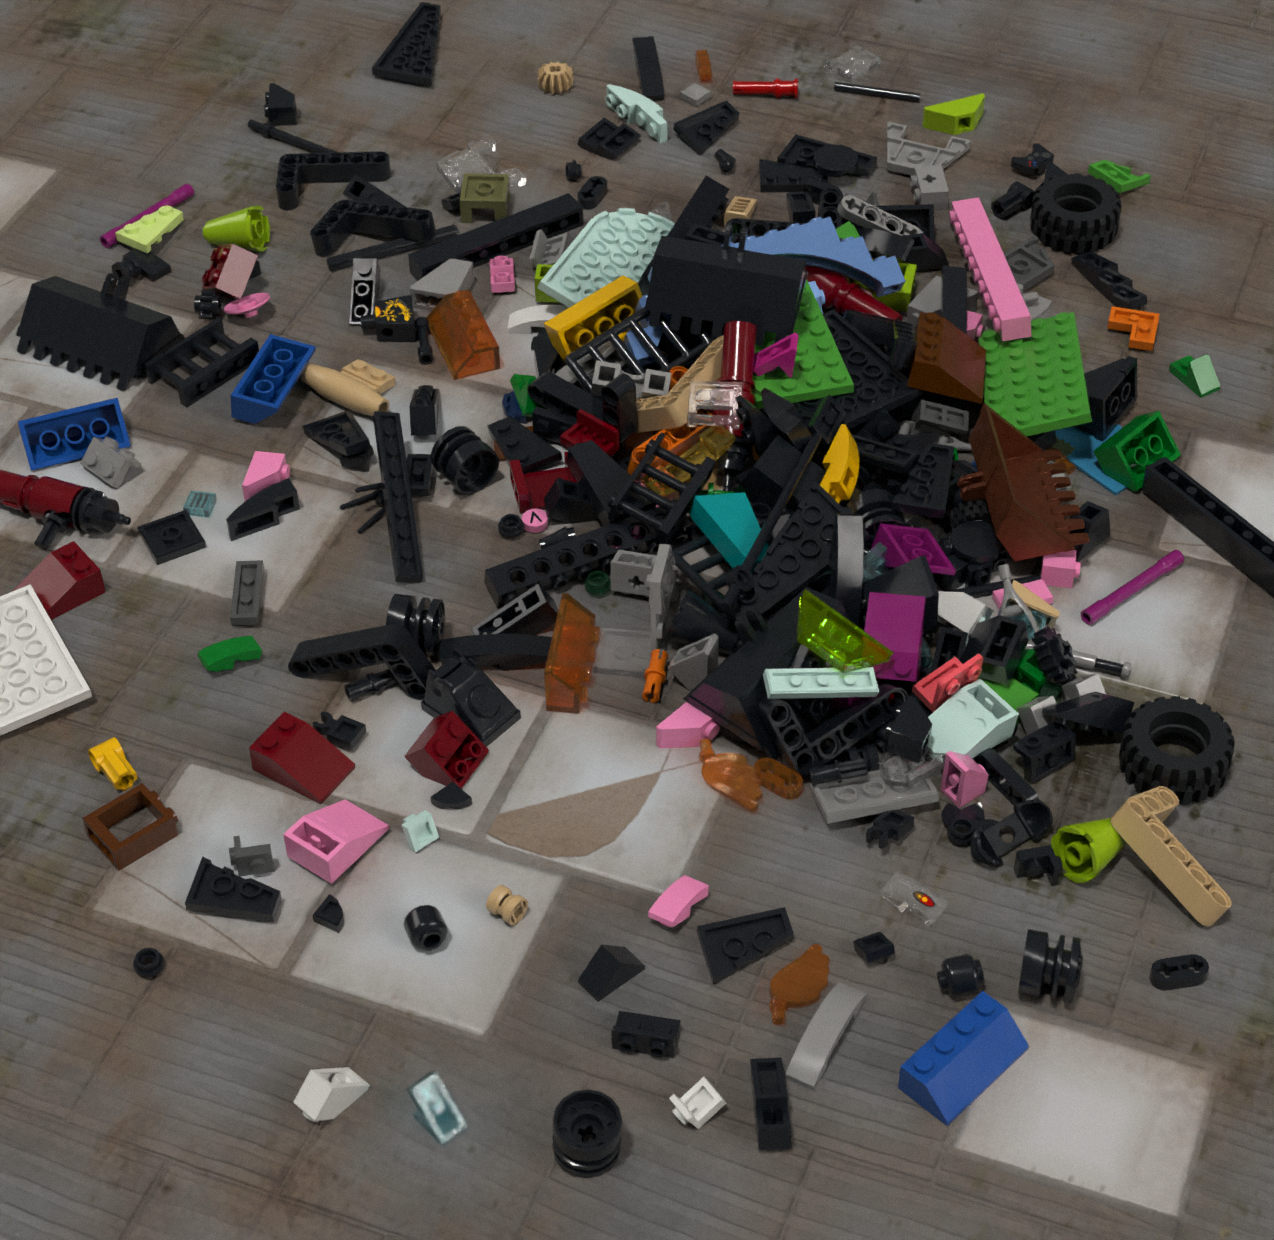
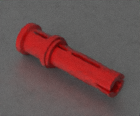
M776 78L774 82L733 81V95H774L776 98H780V96H794V98H798V79L795 78L794 81H781L780 78Z

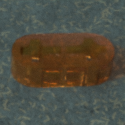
M696 50L695 62L700 82L711 81L712 71L707 50Z
M761 758L755 762L753 778L757 784L786 800L796 799L802 794L803 779L800 774L771 758Z

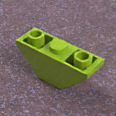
M982 93L924 107L922 126L926 129L951 135L973 131L983 115L985 95Z

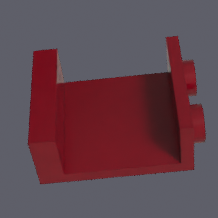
M564 452L565 467L523 474L519 459L509 461L510 481L520 514L529 509L546 510L544 497L557 478L578 483L566 464L568 452Z

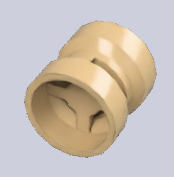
M504 885L497 886L491 892L486 902L487 911L494 915H501L502 919L510 925L517 924L525 915L528 907L527 899L520 895H513L512 891Z

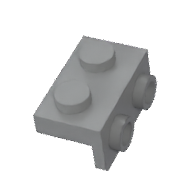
M542 229L538 230L530 254L531 265L536 269L537 264L554 265L572 242L569 233L566 232L548 239Z
M93 437L80 464L112 487L119 488L129 467L140 468L142 463L134 458L135 454L125 448H119V442L110 437H105L104 439Z

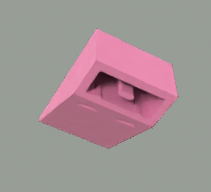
M345 799L302 816L283 834L287 857L332 884L389 830L390 826Z

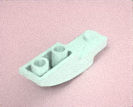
M611 84L606 86V104L620 118H623L629 125L637 122L639 126H642L659 143L668 141L667 122L663 119V108L649 98L632 90Z

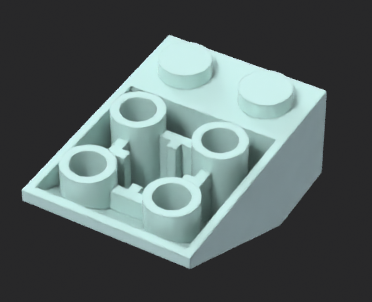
M978 679L959 689L928 717L933 725L926 749L943 765L946 753L949 751L974 758L984 750L1011 738L1019 713L985 682Z

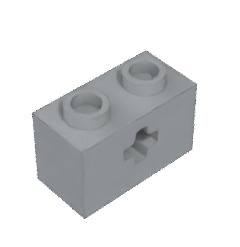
M942 165L915 166L914 175L910 176V187L914 189V202L918 203V205L934 204V211L947 210L949 190Z
M618 550L611 561V590L619 591L622 594L644 595L649 598L650 590L646 589V579L648 574H652L651 562L653 555Z

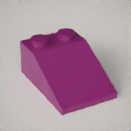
M880 523L871 547V553L879 565L886 566L887 568H896L917 557L926 556L931 573L955 575V568L928 529Z
M869 593L860 667H873L876 678L915 682L919 680L926 596Z

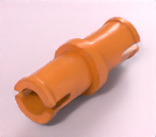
M655 649L651 652L649 667L644 673L645 685L642 699L647 702L651 693L650 703L659 701L661 685L666 680L665 667L668 653L663 650L659 659L660 649Z

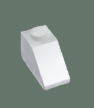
M349 1067L310 1070L293 1103L303 1110L302 1114L311 1121L318 1122L320 1120L335 1119L363 1095L370 1085Z

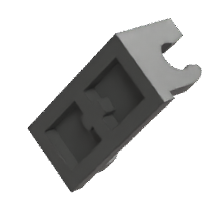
M921 400L912 415V421L915 422L912 430L918 431L921 425L958 433L955 438L961 441L968 432L969 411Z

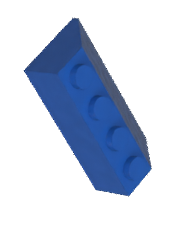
M270 334L231 394L232 418L255 424L277 413L316 351V347Z
M118 397L18 421L20 435L31 471L82 459L93 437L100 439L110 437L119 442V448L131 447Z
M982 991L900 1066L898 1089L948 1126L1029 1049V1045L1008 1009Z

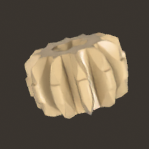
M550 61L549 64H543L538 69V85L544 93L551 92L552 95L554 93L561 94V92H568L569 88L572 87L573 71L572 67L567 66V63L561 64L559 61L556 63Z

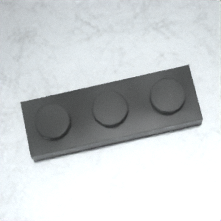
M263 560L236 561L230 615L232 626L259 625L264 575Z

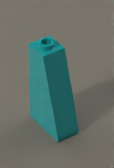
M746 493L700 495L694 498L690 513L692 520L732 568L742 565L761 530ZM767 542L764 548L762 549L757 561L755 562L751 570V573H753V569L755 568L757 563H760L766 555V551L769 548Z

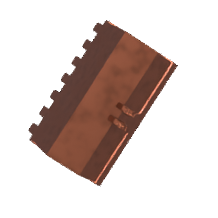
M984 403L980 410L981 414L969 437L978 472L958 478L957 485L961 489V498L966 501L986 498L996 536L1014 561L1075 550V545L1090 542L1087 533L1070 534L1069 532L1084 528L1085 523L1083 519H1065L1067 516L1080 514L1079 506L1060 504L1076 499L1074 491H1056L1058 488L1070 486V478H1052L1051 476L1067 471L1064 463H1047L1048 461L1061 459V451H1043L1042 448Z

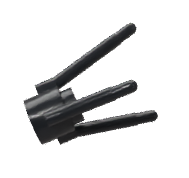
M382 482L355 488L356 493L374 491L342 504L340 509L344 510L373 498L377 504L385 505ZM385 506L358 529L359 534L386 513Z

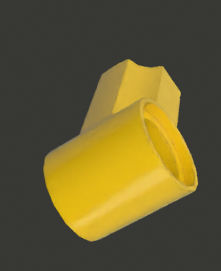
M115 737L88 749L89 758L98 772L102 771L116 790H128L138 779L135 770L125 758L124 751Z

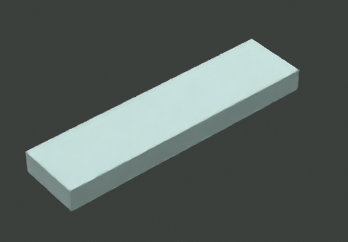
M873 667L765 669L763 673L768 699L876 697L879 693Z

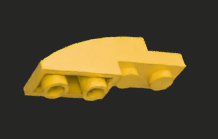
M846 424L840 425L822 462L827 472L820 486L838 504L840 500H850L859 472L858 447Z

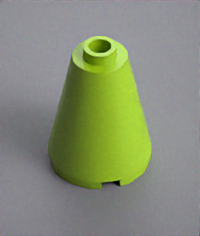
M250 206L207 221L203 227V237L209 244L219 246L235 244L248 251L263 252L267 249V247H264L265 242L270 240L269 220L267 216L262 215L260 210L264 209L261 206Z
M1112 817L1065 825L1052 836L1051 846L1055 856L1061 858L1063 869L1067 872L1063 874L1064 876L1076 883H1086L1094 879L1127 845V842L1113 828L1110 822Z

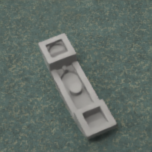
M840 982L833 987L804 1032L786 1071V1079L809 1089H815L827 1068L828 1058L850 1020L856 1018L867 998L866 993Z

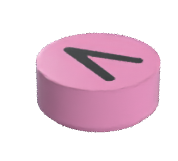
M529 509L523 513L522 522L526 531L539 533L548 527V517L545 511Z

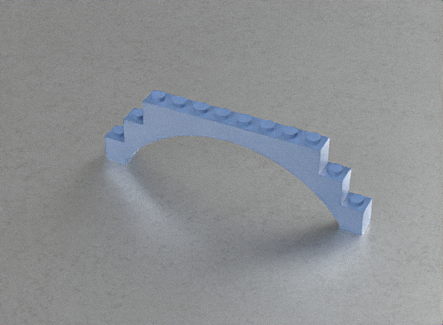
M816 217L806 224L800 225L795 223L788 226L785 230L778 231L774 229L760 237H747L745 250L805 260L806 265L828 269L862 283L875 291L877 297L900 291L906 282L895 256L888 258L881 256L872 260L863 236L858 238L853 236L847 237L840 242L831 217L824 219ZM730 242V247L738 248L739 243L733 244V242ZM651 267V270H650V272H649V274H648V280H649V282H650V279H651L652 267ZM647 295L641 297L635 308L636 312L645 307ZM662 313L665 319L670 322L672 314ZM649 315L641 320L640 324L654 344L658 346L663 331L659 326H649ZM630 329L626 333L623 343L641 366L655 363L656 361Z

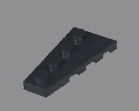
M795 135L777 157V162L818 170L813 165L814 153L819 148L832 144ZM856 151L858 167L852 174L869 176L877 165V157Z

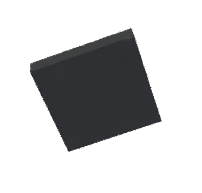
M187 510L137 527L141 539L157 565L206 548L205 540Z

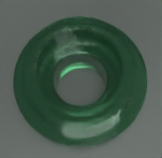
M591 572L585 580V589L592 595L606 594L611 589V580L605 572Z

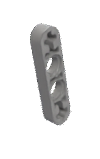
M852 195L844 196L837 207L838 213L843 218L864 228L877 229L899 235L923 233L918 227ZM865 214H871L875 221L868 220ZM886 224L893 225L896 231L889 230Z

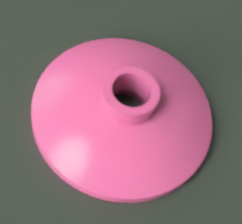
M255 293L244 296L227 304L224 307V311L226 314H243L244 318L253 317L258 314L257 309L270 299V295L268 293Z

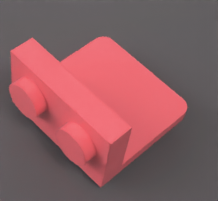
M977 654L962 664L954 657L914 684L912 692L934 712L959 689L978 680L984 658L981 654Z

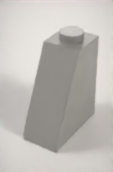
M450 258L411 285L410 295L412 296L413 308L457 315L474 282L473 262Z
M937 275L908 305L907 322L913 324L914 328H916L920 312H932L941 317V277ZM968 287L967 311L975 312L978 291Z

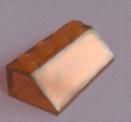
M470 290L446 294L426 318L429 321L430 333L453 379L457 380L500 369L499 345Z
M562 593L544 671L546 711L579 714L581 704L587 702L588 687L585 685L586 683H591L592 666H590V663H595L596 646H594V643H599L601 629L596 627V615L567 593Z

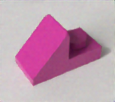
M795 332L755 353L753 371L758 376H761L766 372L774 371L780 366L792 378L799 335Z

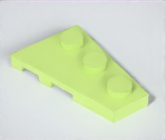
M168 205L162 206L159 210L145 215L140 220L127 224L123 229L115 232L116 239L148 254L152 250L151 245L153 243L158 244L162 240L164 233H170L184 220L183 212Z

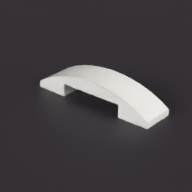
M539 305L518 310L509 316L507 333L531 334L532 327H545L543 323L568 309V307L565 305Z

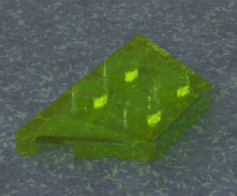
M806 589L804 590L799 599L797 641L842 673L886 663L894 654L893 651Z

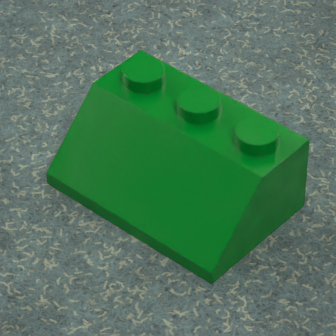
M1159 410L1136 416L1093 451L1104 474L1132 491H1138L1142 487L1146 466L1163 457L1173 462L1181 455Z

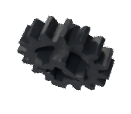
M1049 626L1035 632L1032 641L1036 645L1033 649L1037 655L1039 668L1042 671L1048 672V677L1050 679L1053 678L1056 685L1060 684L1062 686L1076 679L1075 674H1077V670L1074 667L1076 661L1073 658L1070 643L1064 641L1061 634H1056L1055 628L1050 629Z

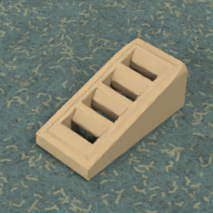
M735 196L725 211L724 226L726 227V223L732 218L751 219L757 199Z
M1013 580L1012 586L1029 608L1036 622L1052 628L1060 612L1028 588ZM1010 599L1008 606L1018 603L1014 599ZM1026 613L1020 615V616H1022V617H1024V618L1029 619V618L1027 617Z

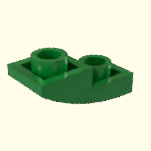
M242 636L210 645L200 650L197 657L207 671L220 672L221 670H233L235 660L248 661L249 659H260L262 649L253 636Z

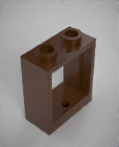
M143 783L82 818L87 837L118 871L178 836L176 827L178 818L175 812L170 807L166 808L162 804L159 795L154 790L150 792ZM145 806L158 819L121 842L108 830L109 827Z

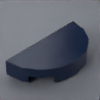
M514 391L509 394L506 393L502 400L504 415L506 417L511 416L519 423L527 424V417L523 416Z

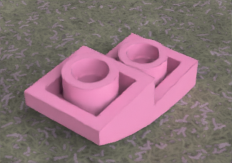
M496 256L494 259H490L491 292H515L513 258Z
M686 875L682 876L656 900L648 911V917L659 921L663 926H676L690 917L692 905L708 896L709 885Z

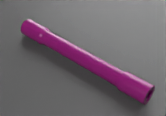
M188 183L171 192L169 196L127 222L100 236L101 244L105 248L111 247L119 242L116 239L115 232L123 229L125 225L140 220L143 216L159 210L162 206L168 205L173 207L194 195L192 186Z
M1176 549L1159 559L1156 564L1102 600L1096 601L1081 611L1082 620L1087 625L1093 624L1105 616L1111 609L1160 576L1169 573L1184 563L1183 554Z

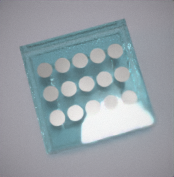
M191 490L183 510H187L189 515L209 517L217 501L216 494Z

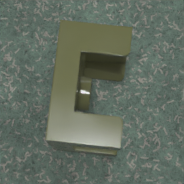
M464 173L460 195L461 223H472V208L494 209L495 221L507 217V202H510L509 174Z

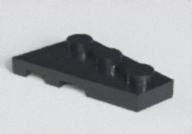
M511 416L487 425L491 437L505 457L507 464L509 465V461L519 459L523 474L563 460L559 450Z
M202 856L186 898L185 906L188 911L274 922L282 898L279 890L252 878L244 879L235 875L234 870L225 866L223 869L212 864L211 860Z

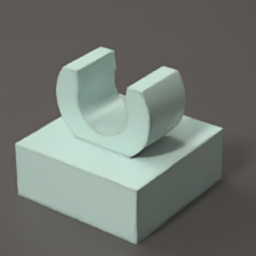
M426 810L418 815L411 814L402 820V828L409 848L415 852L439 838L432 814Z

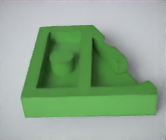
M1107 160L1089 164L1087 172L1094 176L1095 179L1100 178L1106 184L1113 186L1117 193H1123L1147 185L1151 178V175L1146 173L1140 177L1130 174L1131 168L1120 166Z

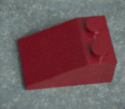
M75 541L50 552L11 591L13 592L31 584L51 620L106 593L101 570Z
M285 711L249 747L252 768L255 772L319 804H322L356 768L353 761L312 726Z

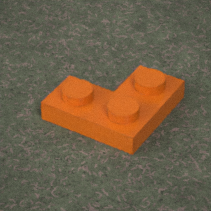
M1112 306L1107 329L1131 332L1128 347L1153 351L1160 314Z

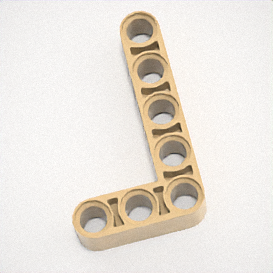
M724 335L715 339L667 395L636 399L637 430L635 433L677 428L686 424L718 387L716 384L717 379L721 375Z
M1159 786L1130 797L1112 816L1110 822L1113 828L1191 915L1202 925L1211 927L1230 908L1232 902L1227 893L1162 823L1179 805L1178 797L1172 790L1164 786Z

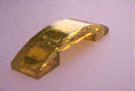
M717 421L699 435L698 443L679 457L695 465L697 463L701 465L707 456L717 461L735 441V436ZM672 464L667 465L665 468L661 465L656 467L658 470L683 483L685 481L690 482L692 479L690 477L691 474ZM647 475L641 479V483L648 489L661 496L676 492L674 489Z

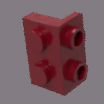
M582 409L577 411V423L560 435V443L568 448L576 443L592 440L609 456L618 451V429Z

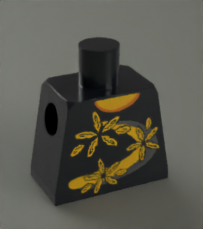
M411 295L376 301L374 303L375 315L360 316L362 330L376 329L379 342H416Z

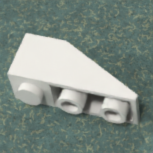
M938 591L937 621L944 625L948 621L954 625L953 629L968 632L969 635L972 634L976 624L979 623L982 617H985L986 620L990 619L995 611L964 592Z

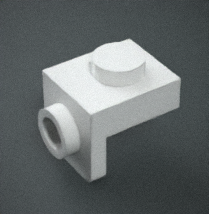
M705 1077L700 1079L681 1098L675 1094L669 1098L676 1106L672 1110L675 1116L684 1125L690 1122L698 1129L727 1103Z

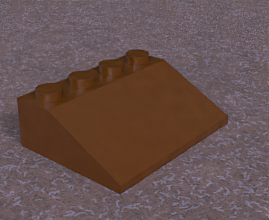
M920 312L915 328L917 345L911 368H909L907 386L982 404L986 349L946 318L932 312Z

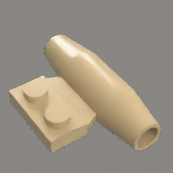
M359 359L343 367L341 372L308 363L300 375L301 380L321 396L354 412L373 416L375 411H388L389 401L380 394L395 386V376Z

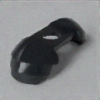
M1027 800L1017 803L1013 808L1014 813L986 830L982 826L976 830L970 846L971 856L978 862L988 865L1003 863L1001 855L1029 838L1033 841H1038L1043 834L1048 832L1049 827L1053 823L1050 808L1041 800ZM1004 826L1010 828L1013 832L1014 837L1010 843H1006L1000 838L999 831Z

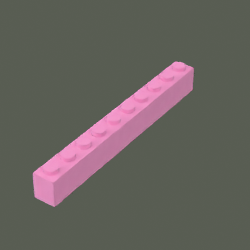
M979 197L953 201L952 211H949V221L953 225L955 236H958L960 248L963 247L964 258L968 259L969 271L973 273L974 283H977L979 295L983 297L984 307H988V316L990 320H993L995 333L999 332L1002 341L1031 337V315Z

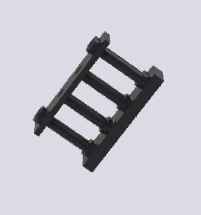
M218 317L145 363L148 383L152 385L161 378L166 379L177 386L180 404L188 408L248 369L259 352L258 341L251 337L245 342L238 344L225 335L223 321ZM219 342L230 349V351L221 356L211 350L210 347ZM201 354L212 361V363L202 368L191 359ZM183 366L194 374L184 380L172 371Z
M660 432L656 440L651 439L644 451L646 453L619 494L614 493L607 506L610 508L608 519L611 521L614 520L619 511H622L654 528V532L657 533L654 544L658 546L660 544H667L692 506L695 496L700 494L710 479L716 463L715 460L707 456L701 465L698 463L695 465L662 448L665 434ZM657 456L691 474L690 477L692 479L690 482L685 481L683 483L651 466ZM645 474L679 492L678 495L680 497L677 501L675 499L671 501L639 484V481ZM633 492L667 510L666 513L668 515L665 519L662 517L658 519L626 502V500Z

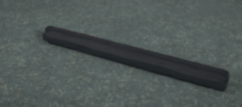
M450 225L436 229V236L430 240L421 241L401 238L328 257L326 259L327 267L330 271L353 266V258L379 259L429 246L459 235V230L456 225Z

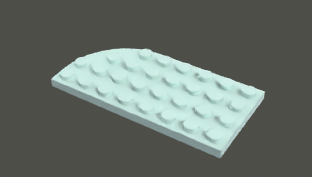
M618 208L617 212L608 213L604 211L599 213L588 222L543 277L537 288L569 308L622 275L638 283L643 272L654 257L661 236H667L675 223L651 212L648 215L635 213V209Z

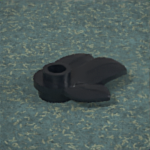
M947 803L942 810V820L948 827L947 836L950 841L958 845L970 844L974 833L980 826L986 830L999 822L997 820L985 819L981 803L969 805L962 810L953 804Z

